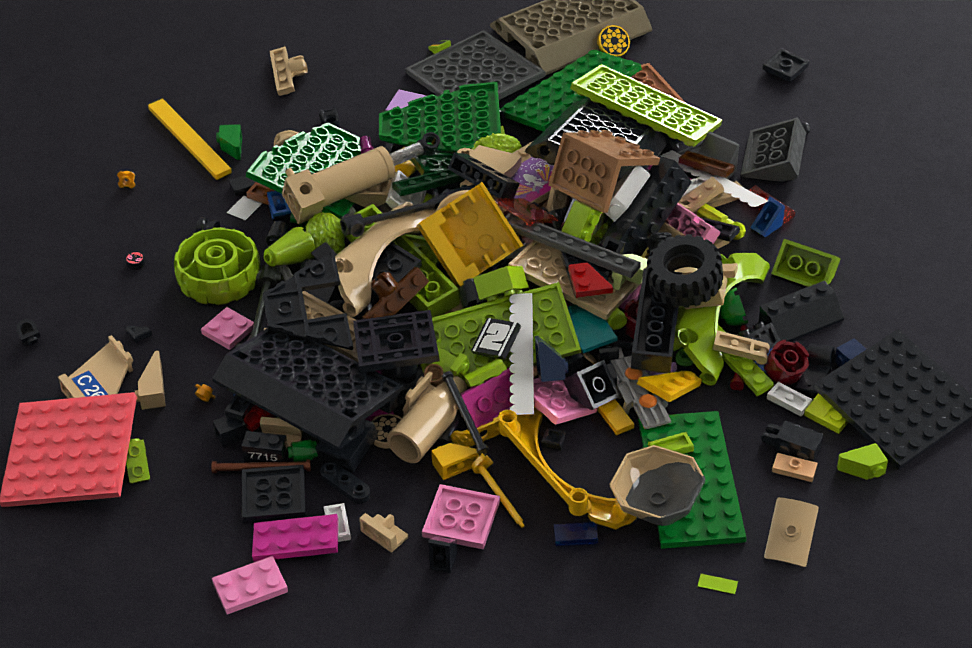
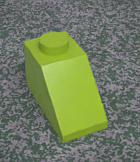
M874 443L839 454L837 469L860 478L871 479L886 473L888 460L879 446Z

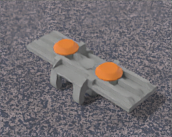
M632 355L611 360L621 382L617 385L621 395L617 399L623 397L625 401L623 410L626 414H629V410L634 407L644 429L671 423V419L665 409L668 406V402L655 394H649L646 389L637 385L639 377L649 376V374L645 370L631 369Z

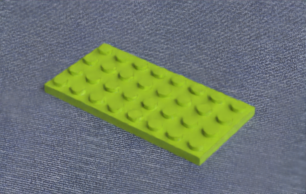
M602 64L572 82L570 87L576 94L586 96L593 102L601 103L610 110H616L625 117H631L640 124H646L655 131L668 134L670 138L683 141L687 146H696L706 138L709 131H715L722 123V119Z
M559 282L518 293H532L533 366L537 365L534 336H539L560 353L562 358L581 353ZM510 296L432 318L437 346L456 357L460 353L468 357L470 366L466 374L497 359L473 354L471 349L487 318L510 321L509 317L514 314L509 310L513 304L509 301ZM509 351L505 360L501 359L506 368L514 364L509 359L514 354ZM421 364L423 373L429 364Z

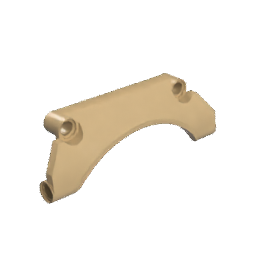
M406 202L395 207L393 210L413 206V204ZM427 209L376 222L335 256L340 279L338 288L345 301L343 309L347 315L355 317L369 305L374 268L386 246L401 235L420 233L416 225L437 210Z

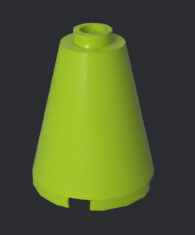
M302 227L292 228L264 251L265 262L270 266L300 264L305 259L312 260L314 257H312L311 252L316 248L309 232L305 233Z

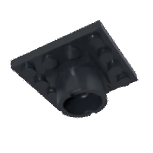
M430 310L353 321L360 373L380 370L381 374L389 379H404L414 375L418 370L419 364H431L440 361Z

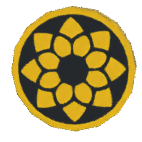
M610 25L601 30L598 35L597 44L601 52L621 57L629 49L630 39L623 28Z

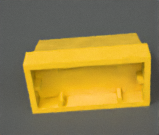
M483 182L416 225L457 288L464 285L463 281L478 276L515 250L524 246Z

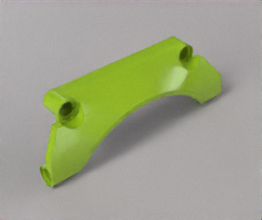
M733 253L728 259L721 254L722 264L737 263L738 265L735 278H727L725 295L737 283L755 282L762 284L770 269L769 263L757 253ZM721 305L685 309L682 306L677 315L673 351L683 347V350L701 371L700 378L702 382L706 385H714L724 366L722 352L713 350Z

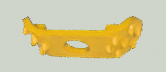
M499 416L493 418L492 422L477 428L479 433L487 430V433L481 437L483 441L500 434ZM468 430L452 432L451 439L454 444L466 447L475 445Z

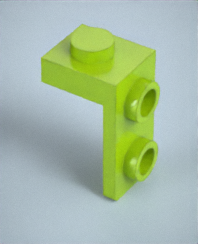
M438 347L440 361L431 364L440 365L443 373L451 371L454 376L462 378L470 366L468 357L463 353L456 357Z
M139 438L130 439L126 464L130 483L150 480L145 442Z

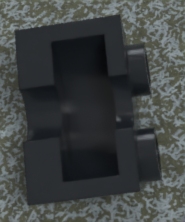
M473 278L463 281L464 285L459 288L463 309L483 304L487 301L479 300Z

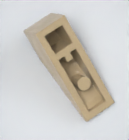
M159 351L154 352L138 381V390H135L136 402L141 403L142 410L166 406Z

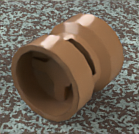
M430 364L424 369V377L429 371L433 373L431 385L434 387L444 382L441 378L443 369L440 365Z

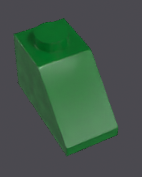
M220 125L219 132L216 133L217 143H220L221 150L233 158L241 160V125Z

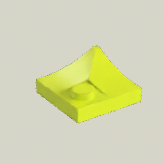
M819 393L805 409L804 416L838 434L849 423Z

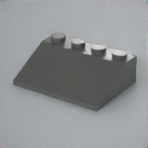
M798 117L750 130L741 171L742 177L780 182L798 178L806 138V131Z

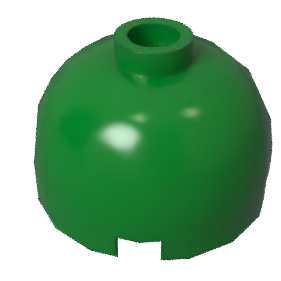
M736 287L730 289L725 295L724 304L720 307L718 319L722 318L725 324L732 327L748 324V320H743V316H746L740 296H735L734 294L737 291Z

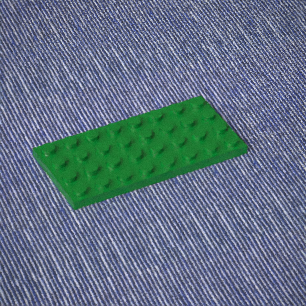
M591 50L572 64L565 66L561 71L554 73L550 78L530 88L523 95H519L515 100L505 104L504 107L500 108V111L504 112L507 119L544 132L570 105L586 98V96L578 95L570 89L572 82L601 64L628 77L641 71V64L610 55L609 53Z
M719 412L669 415L671 423L649 429H644L638 418L643 448L648 447V442L687 432L694 445V451L685 453V455L694 457L705 477V483L690 513L671 525H657L661 549L746 542L745 528Z

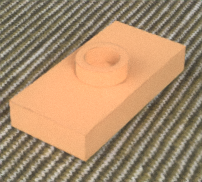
M777 453L772 472L813 482L818 463Z

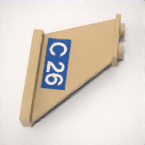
M112 335L109 336V343L69 377L66 374L58 377L61 390L67 398L118 394L127 370L129 372L133 371L131 364L133 358L129 352L124 351L120 341H116Z

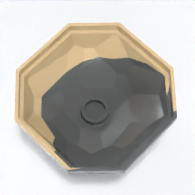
M652 445L626 454L610 483V488L623 512L652 524L667 526L690 513L705 483V477L694 457Z

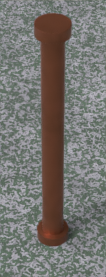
M311 459L300 462L217 463V461H212V473L304 464L306 472H311Z

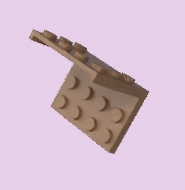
M579 130L577 133H563L549 186L602 213H608L621 166L658 165L660 158L653 155V151L642 150L638 144L628 143L625 138L615 137L612 135V132L602 130V132Z

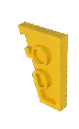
M679 371L639 377L637 385L671 402L699 387L702 379L691 371Z

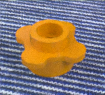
M118 172V186L120 188L135 187V174L133 172Z
M199 384L195 385L198 388L195 392L198 398L206 402L210 398L215 399L211 387L205 384L202 386Z

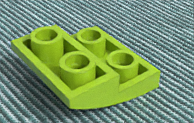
M498 358L462 376V379L468 387L479 386L484 383V380L499 376L507 368L504 362Z

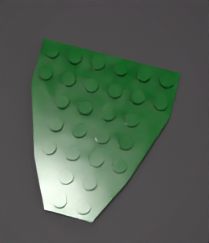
M488 82L458 86L459 90L450 92L448 89L443 91L444 93L440 96L431 94L409 101L408 106L404 108L397 106L389 111L379 113V138L381 141L409 146L417 143L418 140L423 138L424 134L433 132L440 138L437 150L457 152L462 148L472 149L474 143L482 137L490 136L492 133H501L498 83Z
M330 123L323 124L321 127L312 128L309 133L303 131L284 141L283 145L273 146L270 152H262L247 170L245 177L282 194L285 178L288 177L286 174L287 169L291 168L294 174L309 169L310 173L314 174L358 156L361 152L359 146L360 138ZM342 199L323 207L322 212L331 213L340 219L345 214H349L356 203Z

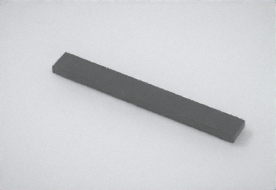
M509 212L505 217L515 233L626 277L632 278L641 267V262L513 212Z

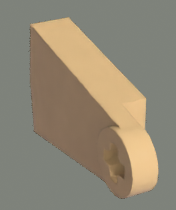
M481 145L474 150L462 148L457 151V153L472 156L510 178L521 167V155Z

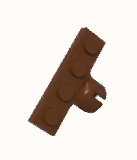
M414 267L400 282H397L390 272L379 274L377 276L378 281L374 279L371 282V287L379 296V301L362 318L369 319L395 315L429 282L418 267Z

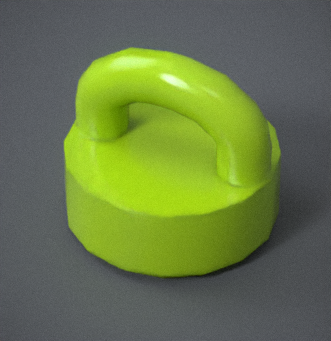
M616 308L607 319V323L614 330L624 327L627 322L625 314L619 308Z

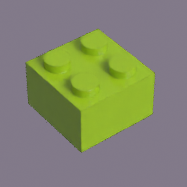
M505 266L473 278L479 300H487V302L522 293L523 290L529 288L523 266Z

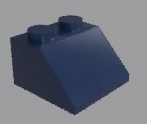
M534 336L537 375L541 382L566 380L565 374H568V363L565 361V358L563 359L560 353L539 336Z

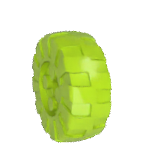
M221 227L194 233L179 245V250L175 253L174 258L176 280L182 292L187 297H191L203 304L222 305L245 297L257 285L256 276L259 269H261L260 257L254 241L250 237L245 236L241 231Z

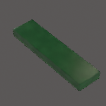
M448 169L392 182V188L400 196H405L464 181V178Z

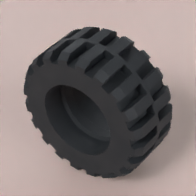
M686 234V236L676 235L672 239L669 237L663 243L660 242L656 245V249L651 251L647 259V273L651 292L654 293L658 300H662L667 305L672 304L673 307L679 308V306H683L684 308H689L691 305L699 306L701 302L706 303L711 299V296L714 297L723 284L721 254L714 244L712 245V242L707 239L703 240L701 236L693 237L691 234ZM684 267L698 269L693 273L685 275L672 273Z

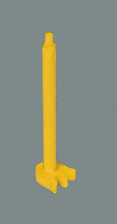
M482 453L472 463V470L476 474L481 473L496 496H500L501 503L516 524L523 528L525 526L522 522L523 519L487 471V468L494 462L488 455L484 456Z

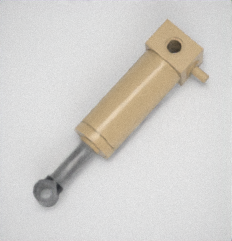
M428 132L417 143L390 154L383 146H379L314 174H311L309 169L294 174L293 170L289 168L286 170L288 177L285 178L282 196L297 223L301 224L311 219L313 215L321 213L325 206L394 178L396 165L420 155L433 156L439 147L440 138L437 134Z

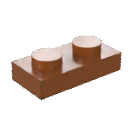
M255 182L246 193L247 198L269 205L267 192L275 190Z

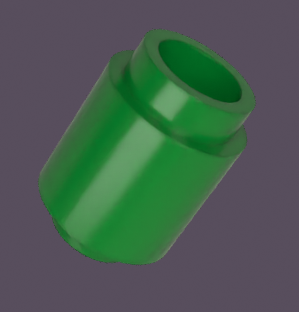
M303 440L291 442V446L287 447L288 458H292L293 462L306 461V459L313 460V458L318 457L315 449L317 446L316 441Z

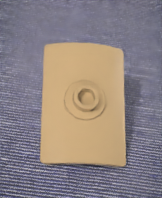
M777 498L764 557L805 567L816 523L818 506L793 499Z

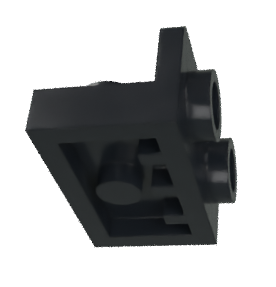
M761 321L752 325L753 329L751 330L745 329L738 332V335L741 337L768 343L770 349L780 341L772 322L764 324Z

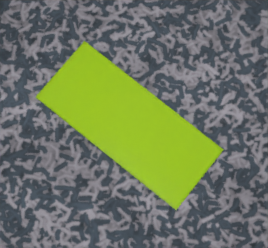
M705 574L700 575L698 582L699 587L735 594L738 581Z

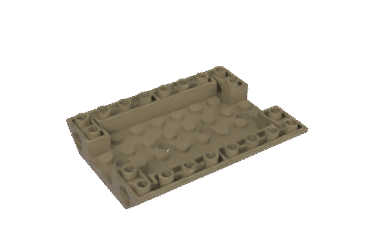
M544 0L490 23V27L505 41L510 42L516 39L526 49V59L543 69L546 75L572 64L591 50L600 51L597 44L598 35L607 26H620L627 32L630 40L652 31L644 7L636 0Z

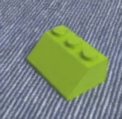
M784 239L771 274L808 287L822 281L829 285L835 276L841 258Z

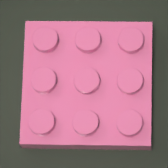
M540 378L533 379L534 406L555 425L596 413L598 407L590 410L571 398L563 380L541 382Z
M440 484L423 527L422 537L430 539L435 536L448 537L457 540L459 545L484 549L500 503V496Z

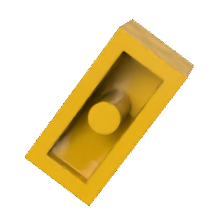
M448 443L431 450L432 464L443 480L471 469L472 463L479 457L476 448Z

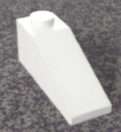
M633 166L616 183L608 213H605L614 222L628 209L651 176L642 166Z

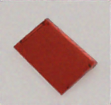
M525 198L495 199L498 206L503 207L525 221L527 226H531L533 223H550L558 220Z

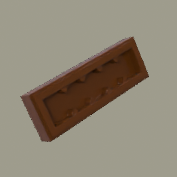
M686 151L679 157L678 163L693 167L695 170H702L711 175L725 178L734 171L735 167L733 164L691 151Z

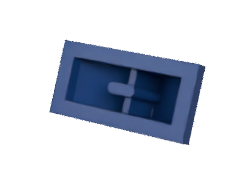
M277 191L267 192L272 220L290 217L291 210L282 194Z
M769 197L768 202L765 203L750 228L764 237L768 236L783 225L785 206Z

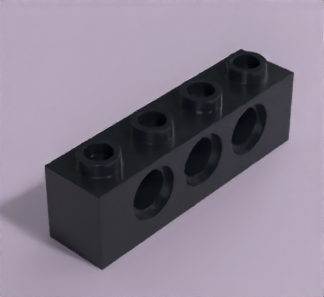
M454 152L448 166V170L475 185L483 182L489 193L500 199L513 200L520 184L468 154Z

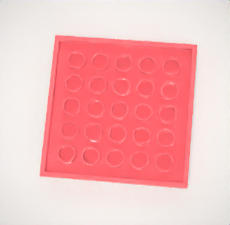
M135 392L20 403L0 494V506L10 507L121 497L137 400Z

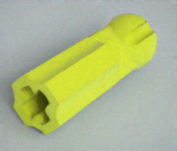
M704 204L697 211V216L739 226L740 232L734 238L735 240L741 239L745 235L746 230L742 223L732 221L727 215L712 206Z

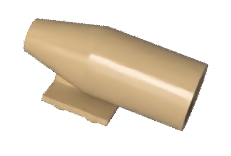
M430 371L425 377L419 378L414 389H410L405 396L406 404L402 410L404 412L403 418L387 436L390 449L399 458L409 463H417L451 425L459 410L446 382L437 387L431 385L433 373ZM454 376V382L461 394L467 390V384L460 377Z

